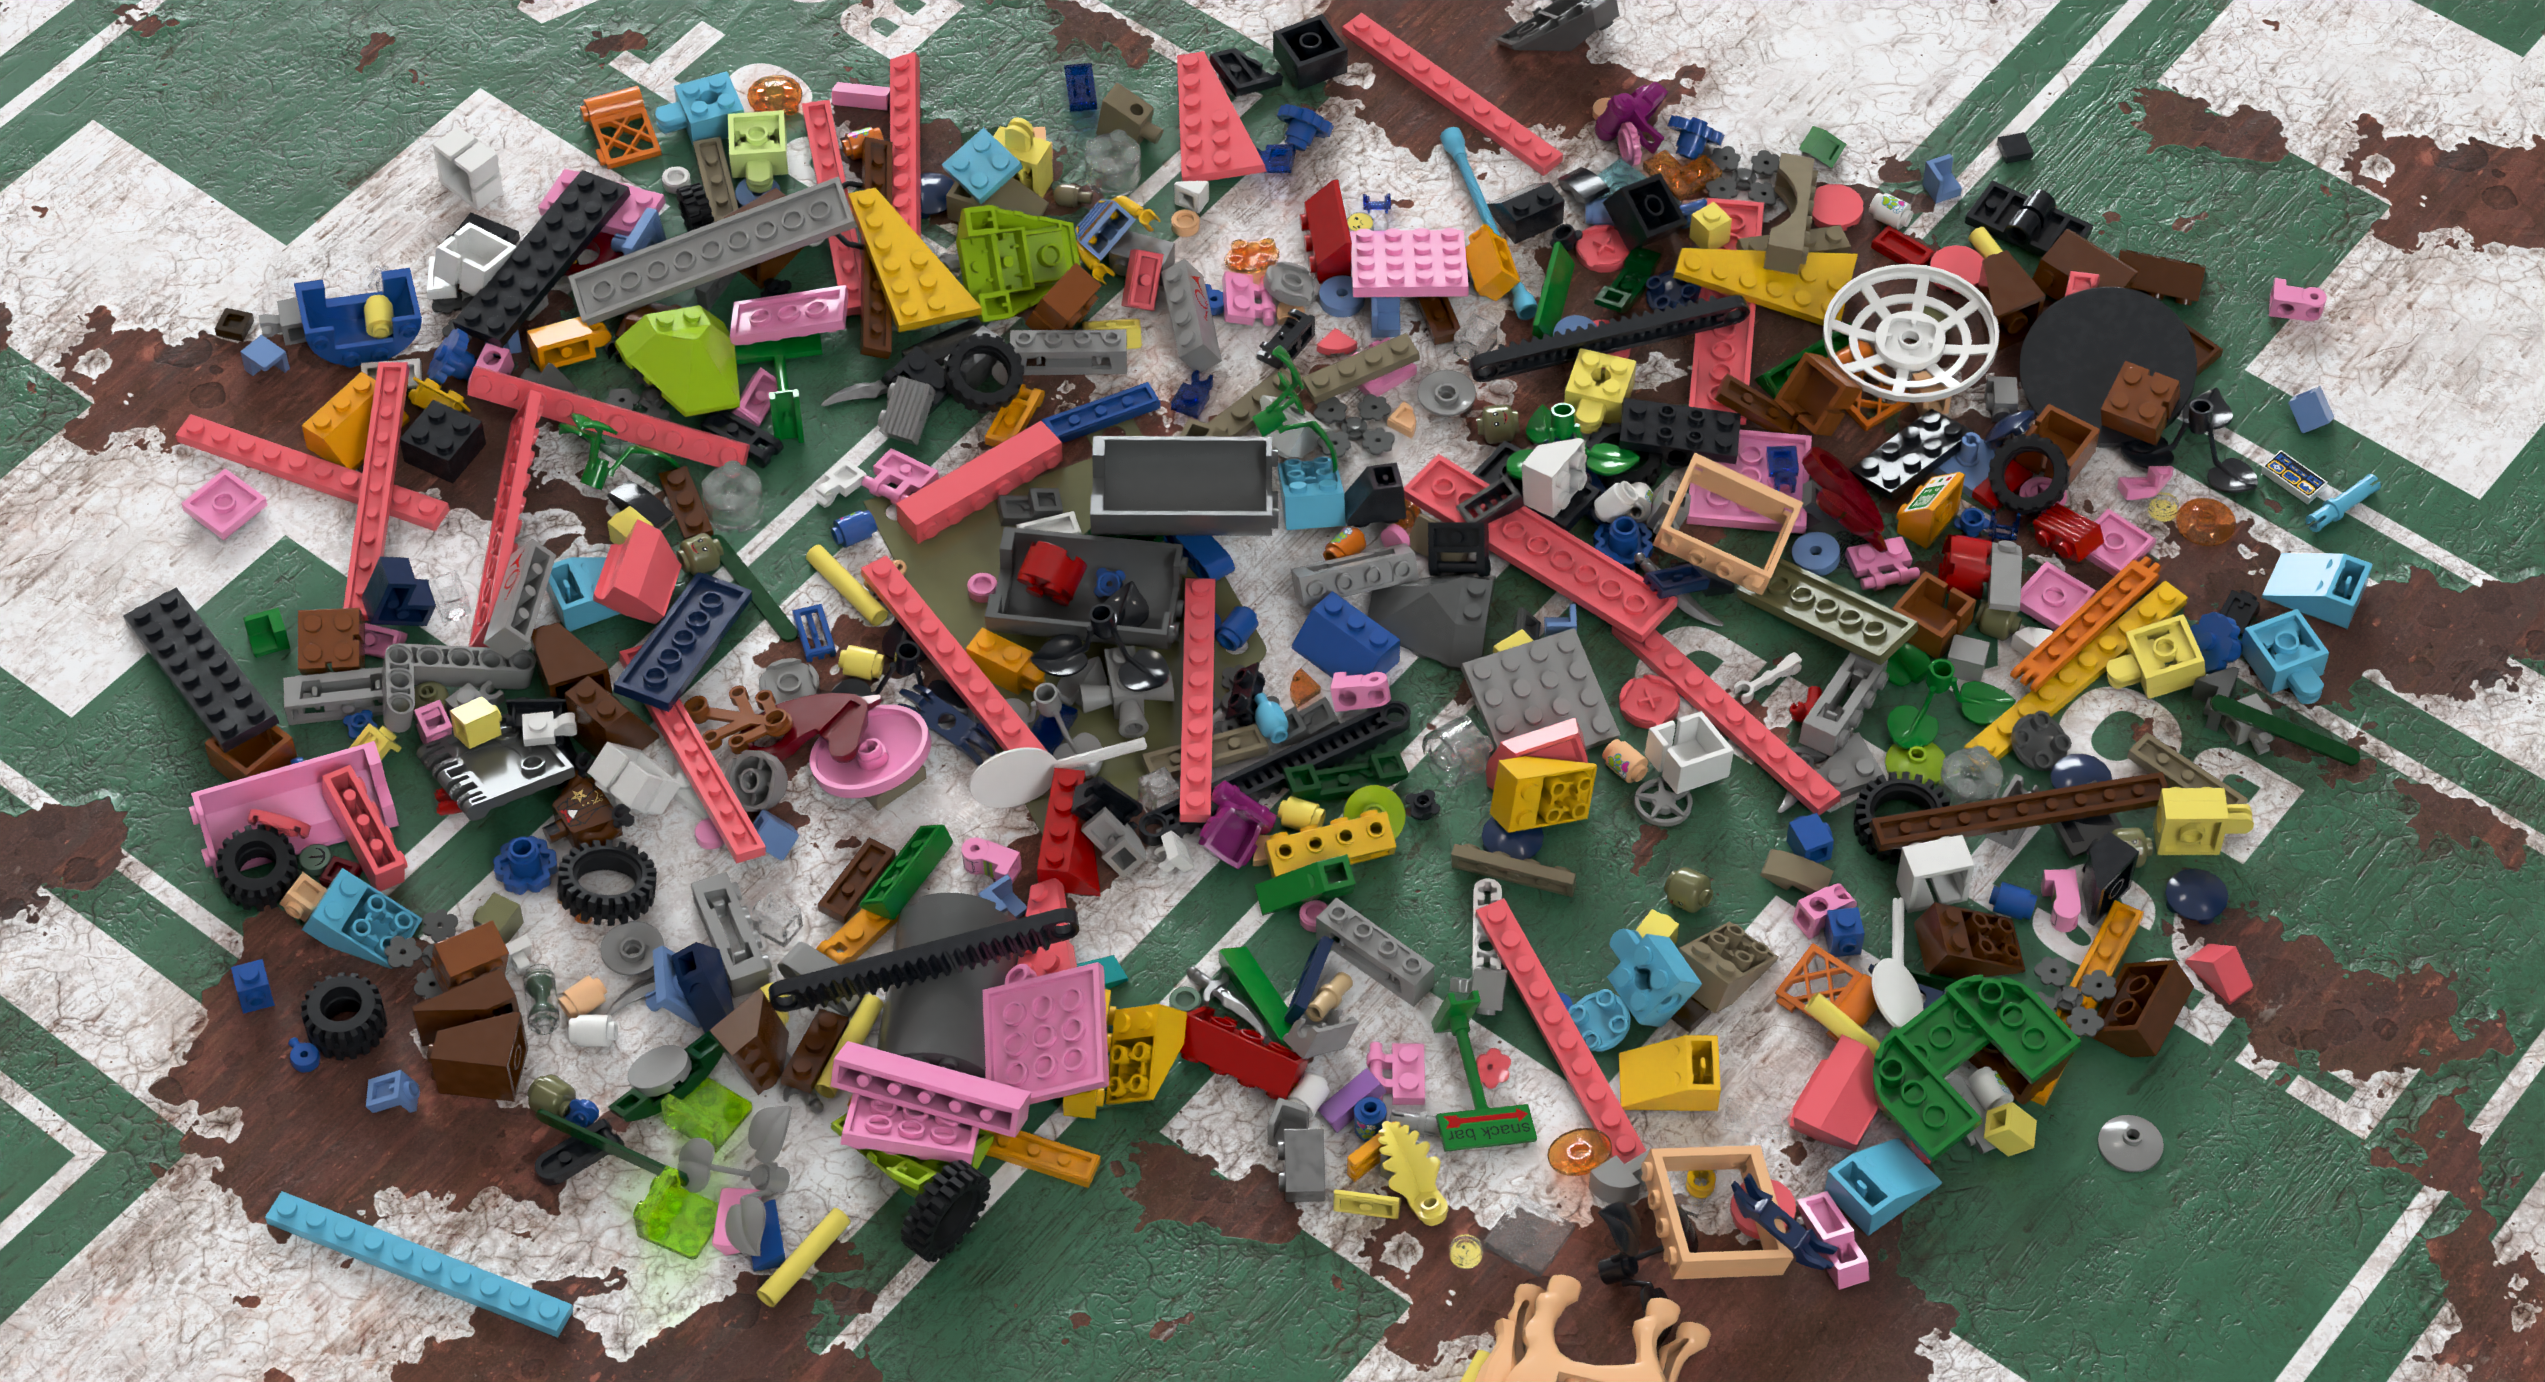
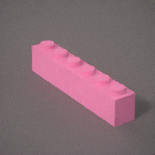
M849 1041L846 1042L833 1061L830 1087L1014 1138L1028 1119L1031 1091Z

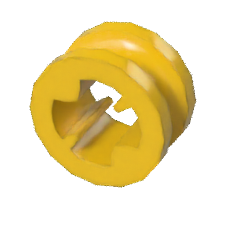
M1688 1171L1685 1184L1687 1192L1699 1199L1709 1197L1715 1188L1716 1176L1714 1171ZM1695 1178H1698L1699 1181H1701V1178L1707 1180L1706 1185L1703 1186L1702 1183L1700 1186L1696 1185Z

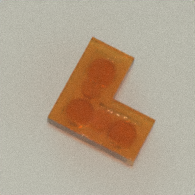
M1666 149L1643 161V170L1650 177L1659 173L1662 174L1677 203L1706 188L1707 182L1715 181L1717 177H1722V170L1705 154L1684 166Z

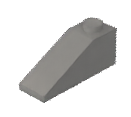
M2007 540L1999 541V543L1992 542L1991 554L1988 559V565H1991V574L1987 583L1989 609L2019 612L2022 575L2021 546Z

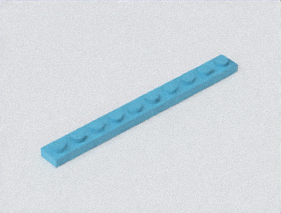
M281 1191L265 1216L267 1224L557 1338L573 1313V1306L570 1303Z

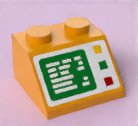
M1956 472L1934 476L1924 486H1918L1912 500L1908 505L1904 503L1896 515V519H1898L1896 533L1927 549L1959 512L1965 474Z

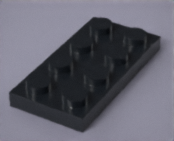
M1930 409L1849 470L1862 485L1894 501L1961 450L1962 437L1966 433H1974V430L1934 409Z
M1504 441L1472 474L1490 485L1506 475L1523 499L1522 480L1513 478L1507 473L1508 458L1516 451L1522 449ZM1586 483L1582 490L1577 491L1573 495L1568 506L1564 510L1561 509L1554 518L1531 507L1528 508L1569 532L1594 506V501L1601 496V490Z

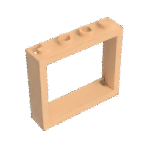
M1694 453L1653 542V546L1682 558L1695 566L1708 570L1721 578L1734 582L1747 590L1763 595L1803 502ZM1695 466H1696V467H1699V468L1703 469V471H1699V470L1695 469L1694 467H1695ZM1690 483L1696 484L1783 524L1764 569L1671 527ZM1786 507L1792 510V513L1784 510V508Z
M1760 1145L1650 1149L1644 1162L1641 1163L1643 1172L1641 1179L1646 1183L1648 1205L1655 1215L1656 1234L1662 1240L1664 1262H1668L1672 1279L1773 1276L1784 1274L1794 1258L1793 1253L1756 1221L1755 1224L1763 1250L1690 1253L1667 1175V1171L1740 1169L1743 1183L1744 1178L1750 1173L1758 1188L1765 1193L1771 1194L1773 1196L1772 1201L1778 1205ZM1774 1219L1776 1228L1786 1233L1783 1221L1781 1219Z

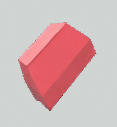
M637 519L624 544H611L594 591L593 600L623 615L655 625L665 616L682 564L678 561L661 530Z
M1576 718L1500 742L1499 747L1485 764L1487 786L1494 790L1499 760L1529 756L1588 763L1583 732Z
M1842 1034L1828 1059L1820 1061L1786 1118L1788 1127L1817 1141L1856 1151L1880 1110L1873 1090L1875 1056L1869 1047Z

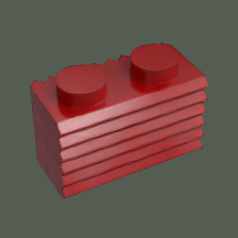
M2055 503L2054 506L2047 509L2046 513L2043 512L2042 516H2038L2033 521L2035 539L2040 546L2044 548L2050 547L2064 559L2071 558L2077 564L2104 543L2100 524L2059 503Z

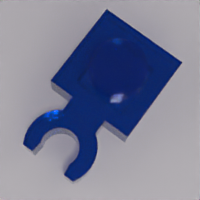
M1294 144L1267 145L1265 151L1256 148L1265 164L1267 172L1264 173L1292 172L1296 154Z
M1195 370L1191 375V385L1183 382L1171 401V410L1198 419L1210 399L1209 391L1213 387V375L1210 374L1207 380L1200 381V371Z
M1767 447L1768 477H1775L1773 489L1779 491L1781 484H1787L1790 486L1791 493H1795L1797 484L1795 476H1798L1799 473L1797 447Z

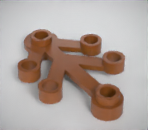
M741 685L735 686L729 691L732 704L738 706L740 712L710 707L707 699L703 696H694L684 704L689 716L696 724H702L708 719L729 723L718 729L708 730L702 735L709 750L718 749L723 743L722 739L733 735L728 740L730 749L734 754H742L741 752L748 750V743L766 735L771 737L783 736L793 726L791 715L784 709L776 708V700L770 690H762L755 696L759 709L765 710V715L754 713L749 703L748 692ZM750 726L756 727L744 734H735Z

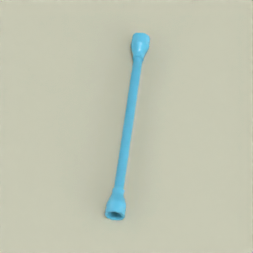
M1449 127L1440 135L1443 147L1453 157L1454 161L1457 162L1483 224H1487L1495 234L1501 237L1468 163L1465 152V139L1462 132L1457 127ZM1520 280L1511 289L1513 307L1519 319L1529 320L1535 317L1538 305L1534 296L1526 290Z

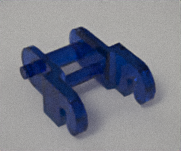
M1387 193L1384 196V201H1370V197L1367 194H1363V210H1367L1368 214H1370L1371 210H1385V214H1388V210H1391V194Z
M1992 509L1989 529L1993 530V532L1988 534V536L1992 537L1991 541L1994 542L1995 538L2012 542L2013 540L2016 541L2017 536H2014V533L2018 534L2021 514L2017 513L2016 521L2012 523V526L1997 524L1998 520L1995 518L1996 509ZM1996 528L2011 530V534L1996 532Z

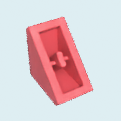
M2207 944L2185 961V964L2229 1005L2253 988V983L2236 946Z

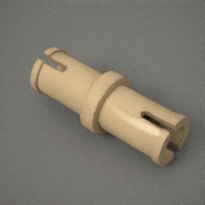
M1338 972L1328 984L1318 989L1315 999L1308 1004L1305 1011L1309 1019L1320 1022L1331 1009L1339 1006L1342 996L1353 986V981L1348 974Z

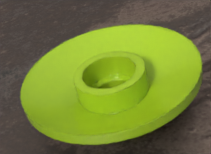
M1933 742L1925 747L1914 746L1910 749H1904L1893 744L1887 751L1885 767L1888 774L1889 772H1896L1897 779H1902L1903 772H1910L1909 780H1914L1916 774L1923 776L1922 784L1925 785L1928 779H1931L1935 782L1934 785H1936L1946 773L1947 760L1943 751Z
M1369 785L1358 789L1349 797L1344 807L1343 817H1348V820L1360 818L1361 813L1369 810H1378V813L1387 811L1394 839L1400 835L1405 824V809L1401 799L1392 790L1379 785Z

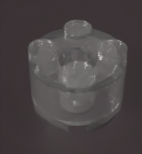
M1119 129L1087 141L1085 146V173L1088 186L1098 194H1101V192L1110 193V197L1124 196L1133 192L1137 188L1142 176L1141 149L1139 144L1128 136L1124 130Z
M728 461L724 466L710 472L702 481L704 508L714 528L724 532H729L728 529H738V532L751 529L762 519L764 509L762 484L758 474L752 469L741 465L737 461Z
M1463 715L1426 734L1423 738L1422 749L1424 755L1429 753L1432 762L1427 765L1434 777L1448 788L1453 785L1457 788L1486 772L1490 752L1493 751V744L1488 736L1481 734L1469 716Z
M1983 746L1960 749L1951 753L1943 760L1938 787L1940 786L1944 790L1943 797L1948 796L1950 800L1949 806L2000 798L2004 777L2003 769L1999 761L1989 754L1988 750Z

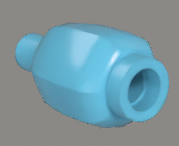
M1265 693L1257 694L1254 698L1258 706L1255 711V721L1259 731L1265 738L1271 739L1273 743L1283 742L1288 737L1289 724L1282 708L1278 703L1269 701Z

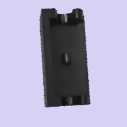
M1291 309L1288 314L1297 318L1298 321L1288 317L1282 328L1269 342H1262L1259 345L1262 350H1259L1257 353V359L1278 370L1281 367L1286 370L1287 366L1285 363L1272 355L1273 350L1281 345L1293 361L1315 336V316L1307 315L1297 309Z
M1098 775L1075 787L1071 813L1083 821L1087 822L1106 807L1123 825L1128 823L1133 830L1137 828V823L1134 821L1129 823L1131 818L1142 813L1143 805Z

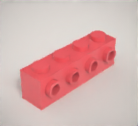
M351 764L323 775L322 795L371 886L378 891H383L404 882L405 869L408 867L407 861L402 851L396 849L389 827H384L376 803L370 801L363 779L357 777Z

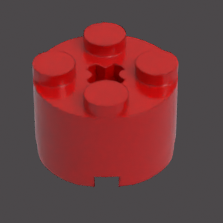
M1947 535L1941 554H1944L1943 562L1939 563L1937 577L1948 584L1946 594H1949L1950 590L1954 587L1973 599H1981L1984 582L1988 583L1991 574V565L1986 564V560L1991 554L1992 541L1961 535Z
M1038 541L1037 544L1032 542L1018 572L1017 580L1027 586L1025 590L1027 593L1038 598H1042L1044 594L1052 597L1054 602L1062 606H1069L1084 576L1087 564L1078 556L1073 561L1066 555L1068 551L1059 546Z

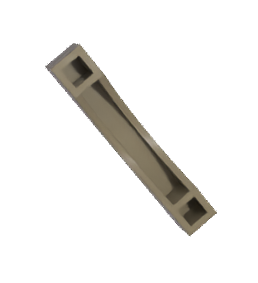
M1781 152L1774 191L1788 206L1791 216L1782 224L1770 230L1763 267L1765 269L1798 274L1800 264H1806L1816 192L1815 185L1818 176V170H1813L1814 158Z

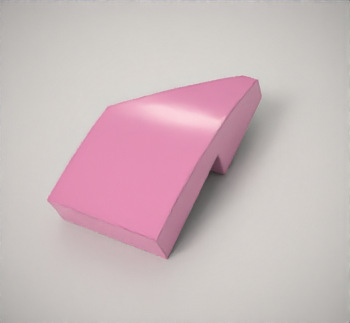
M2148 466L2147 477H2119L2117 489L2126 500L2154 497L2171 479L2174 467Z

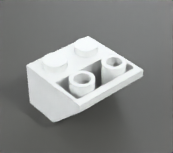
M1576 438L1542 444L1533 450L1522 463L1523 502L1525 506L1531 507L1552 518L1561 509L1564 510L1568 506L1573 495L1577 491L1582 490L1587 482L1585 440Z

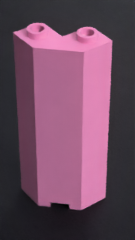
M375 741L191 793L194 806L189 807L193 824H200L207 848L202 849L201 852L206 868L213 866L215 877L219 878L216 868L219 848L224 849L222 842L226 837L230 840L233 839L232 832L238 829L242 833L245 831L244 826L251 825L247 821L251 809L284 815L311 826L309 836L305 839L300 838L299 834L298 837L287 836L289 843H292L295 855L301 854L303 849L313 844H320L326 847L347 841L322 795V776L350 764L357 777L363 779L370 801L376 803L384 827L392 828L399 826ZM257 821L256 826L251 825V828L257 829L258 825H262V823ZM261 857L247 861L240 871L273 861Z

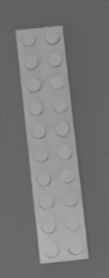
M838 176L570 275L568 278L582 322L590 326L848 231L857 226Z

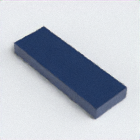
M1324 935L1311 950L1285 1014V1022L1293 1025L1306 1011L1334 940Z

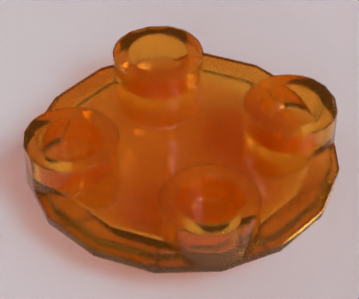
M769 75L758 79L748 89L747 99L754 112L784 110V114L794 115L799 110L798 105L802 100L803 92L800 84L793 78L785 75Z
M1264 238L1260 241L1251 242L1237 239L1231 243V250L1228 251L1224 258L1225 266L1236 273L1251 274L1266 270L1268 266H1273L1278 262L1280 250L1276 247L1273 238Z

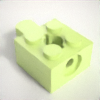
M784 110L728 114L729 158L732 178L746 177V183L750 191L755 193L767 192L772 188L773 175L788 174Z

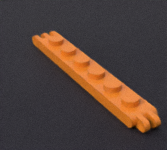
M2147 556L2139 562L2135 559L2132 560L2015 666L2010 676L2016 680L2024 674L2020 679V683L2027 686L2034 680L2030 685V690L2037 692L2157 582L2161 565L2155 562L2149 567L2152 559Z

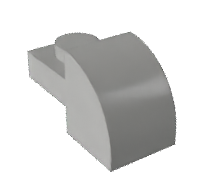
M1106 807L1082 825L1081 831L1102 851V858L1122 878H1125L1146 860L1145 848L1135 831L1128 823L1123 825Z
M1650 1149L1626 1164L1616 1155L1592 1169L1589 1178V1189L1602 1201L1610 1204L1616 1202L1630 1204L1637 1201L1640 1185H1646L1641 1179L1643 1174L1641 1163L1644 1162Z

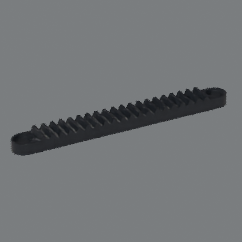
M1712 295L1707 302L1703 298H1699L1698 304H1694L1690 300L1685 307L1677 303L1676 309H1672L1668 305L1663 312L1655 308L1654 314L1644 311L1641 317L1633 313L1632 319L1621 316L1620 322L1611 318L1609 324L1599 321L1598 327L1590 323L1585 330L1581 326H1577L1576 332H1572L1568 328L1563 335L1555 331L1554 337H1550L1546 333L1541 340L1533 336L1532 342L1521 339L1519 345L1514 341L1510 342L1509 347L1499 344L1498 350L1484 352L1473 357L1469 361L1468 366L1475 381L1487 382L1574 362L1580 348L1608 354L1734 325L1744 321L1749 316L1750 310L1743 296L1733 295L1717 299Z
M1393 700L1386 705L1371 709L1213 782L1211 785V798L1214 788L1224 780L1239 787L1240 791L1256 802H1259L1261 798L1268 799L1271 793L1277 795L1282 788L1289 789L1283 775V768L1313 764L1315 770L1333 768L1336 763L1342 765L1347 758L1354 759L1358 753L1361 755L1365 754L1368 748L1374 750L1379 743L1385 745L1388 739L1403 733L1409 728L1410 708L1404 702ZM1391 713H1399L1404 718L1401 721L1393 722L1387 716ZM1180 798L1143 815L1138 825L1139 837L1147 845L1158 846L1163 844L1161 836L1169 831H1173L1180 838H1183L1185 833L1188 832L1191 835L1198 827L1202 830L1206 823L1180 822ZM1212 800L1211 817L1215 816L1219 807ZM1151 824H1157L1163 828L1156 834L1146 831V827Z
M1069 908L1055 909L777 981L769 987V1002L774 1010L779 1012H789L808 1007L810 1011H814L817 1004L825 1008L829 1001H833L837 1005L841 998H845L849 1002L852 1000L853 995L857 994L859 998H863L867 991L872 995H876L879 988H882L884 992H888L890 985H894L899 989L903 982H907L911 986L915 979H919L923 983L929 975L933 979H937L941 972L946 976H949L953 969L961 973L964 966H968L973 970L977 963H981L985 967L991 959L995 963H999L1001 957L1005 956L1007 960H1011L1015 953L1020 957H1024L1026 950H1030L1032 954H1035L1038 947H1042L1047 951L1051 944L1069 940L1080 931L1078 915ZM1060 923H1070L1064 926H1056ZM781 995H791L789 997H778Z

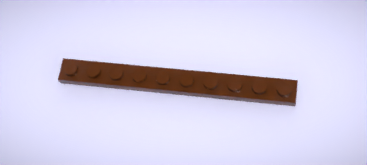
M865 137L862 145V190L876 188L892 205L893 142ZM861 236L860 354L889 359L892 352V314Z
M2163 772L1872 818L1869 827L1878 851L1902 848L1915 842L1924 843L1938 840L1944 836L1963 835V838L2156 807L2158 806L2162 788L2169 787Z

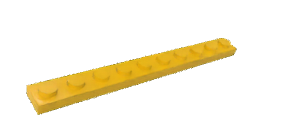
M2166 580L2099 634L2037 692L2031 690L1964 746L1963 754L1987 771L2013 749L2011 742L2012 729L2020 718L2028 714H2035L2038 711H2045L2052 717L2107 671L2106 666L2109 660L2128 654L2126 643L2127 631L2171 618L2186 606L2188 597Z

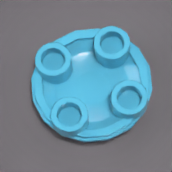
M1603 989L1586 995L1568 1010L1590 1051L1602 1052L1614 1048L1623 1041L1630 1028L1631 1016L1628 1007L1621 997L1615 995L1609 989Z

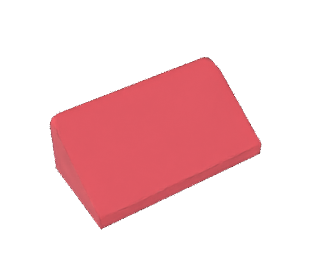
M1138 249L1130 251L1122 306L1149 311L1155 310L1164 254Z

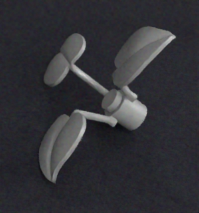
M1099 656L1089 659L1087 666L1079 673L1068 677H1061L1057 688L1052 683L1038 685L1033 693L1035 701L1031 702V712L1027 704L1020 699H1005L1028 728V723L1034 721L1037 710L1043 716L1055 717L1067 742L1055 749L1053 756L1056 760L1102 748L1099 740L1094 735L1086 732L1078 734L1072 740L1059 713L1062 708L1061 700L1069 706L1074 702L1081 706L1079 684L1108 685ZM977 717L974 718L976 723H981ZM1103 760L1072 769L1085 770L1086 778H1091L1100 771Z
M791 1106L768 1107L759 1110L754 1115L749 1127L748 1141L749 1145L756 1150L755 1158L763 1164L754 1167L752 1171L711 1164L715 1149L710 1141L703 1138L689 1140L682 1147L679 1154L678 1170L688 1175L689 1183L686 1187H683L688 1192L698 1193L705 1189L710 1180V1170L750 1177L751 1184L757 1190H760L742 1196L740 1204L732 1205L726 1216L725 1231L728 1240L737 1250L747 1255L761 1256L760 1244L765 1228L766 1210L763 1202L758 1197L771 1196L772 1192L783 1193L788 1188L790 1182L788 1170L784 1167H778V1163L773 1161L778 1157L786 1137L792 1111Z

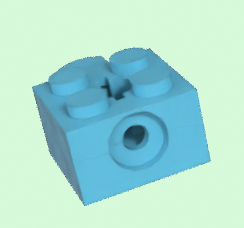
M726 71L675 85L676 102L657 107L655 111L657 128L661 132L666 134L685 128L693 145V141L719 136L721 139L728 138V114L744 113V108Z
M2298 609L2245 628L2241 642L2243 647L2242 655L2270 694L2290 688L2302 704H2312L2319 700L2324 687V683L2319 676L2324 674L2329 652Z
M1625 928L1617 930L1611 937L1610 947L1620 963L1607 976L1608 980L1639 1024L1663 1027L1702 985L1701 981L1670 937L1646 934L1642 938L1638 931Z

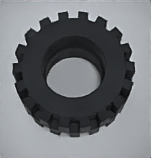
M251 825L244 826L245 831L242 833L237 829L232 832L233 839L230 840L226 837L222 842L224 849L219 848L217 853L216 868L225 896L227 898L231 897L232 903L236 906L242 903L243 908L251 911L252 906L257 908V912L264 911V906L270 905L271 909L278 907L276 901L282 900L299 878V868L292 843H289L288 837L284 833L279 836L278 829L273 827L267 831L265 825H258L257 829H252ZM254 858H267L276 864L271 873L262 878L252 879L240 873L242 866Z
M345 972L338 973V977L326 976L324 977L325 981L322 983L317 981L313 984L314 990L306 992V1000L302 1001L301 1015L309 1042L319 1052L323 1051L324 1057L329 1059L332 1056H336V1060L344 1061V1057H350V1060L357 1059V1055L360 1053L364 1056L370 1053L369 1048L371 1046L376 1048L380 1044L379 1038H384L386 1033L385 1027L387 1026L386 1013L377 986L371 984L370 979L365 976L360 979L359 974L351 973L350 976H346ZM342 1012H357L354 1017L346 1021L331 1020Z

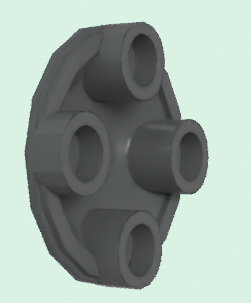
M2038 711L2035 714H2028L2020 718L2012 729L2011 742L2015 754L2026 766L2037 771H2051L2061 758L2067 756V751L2071 748L2070 737L2065 734L2061 726L2045 711Z

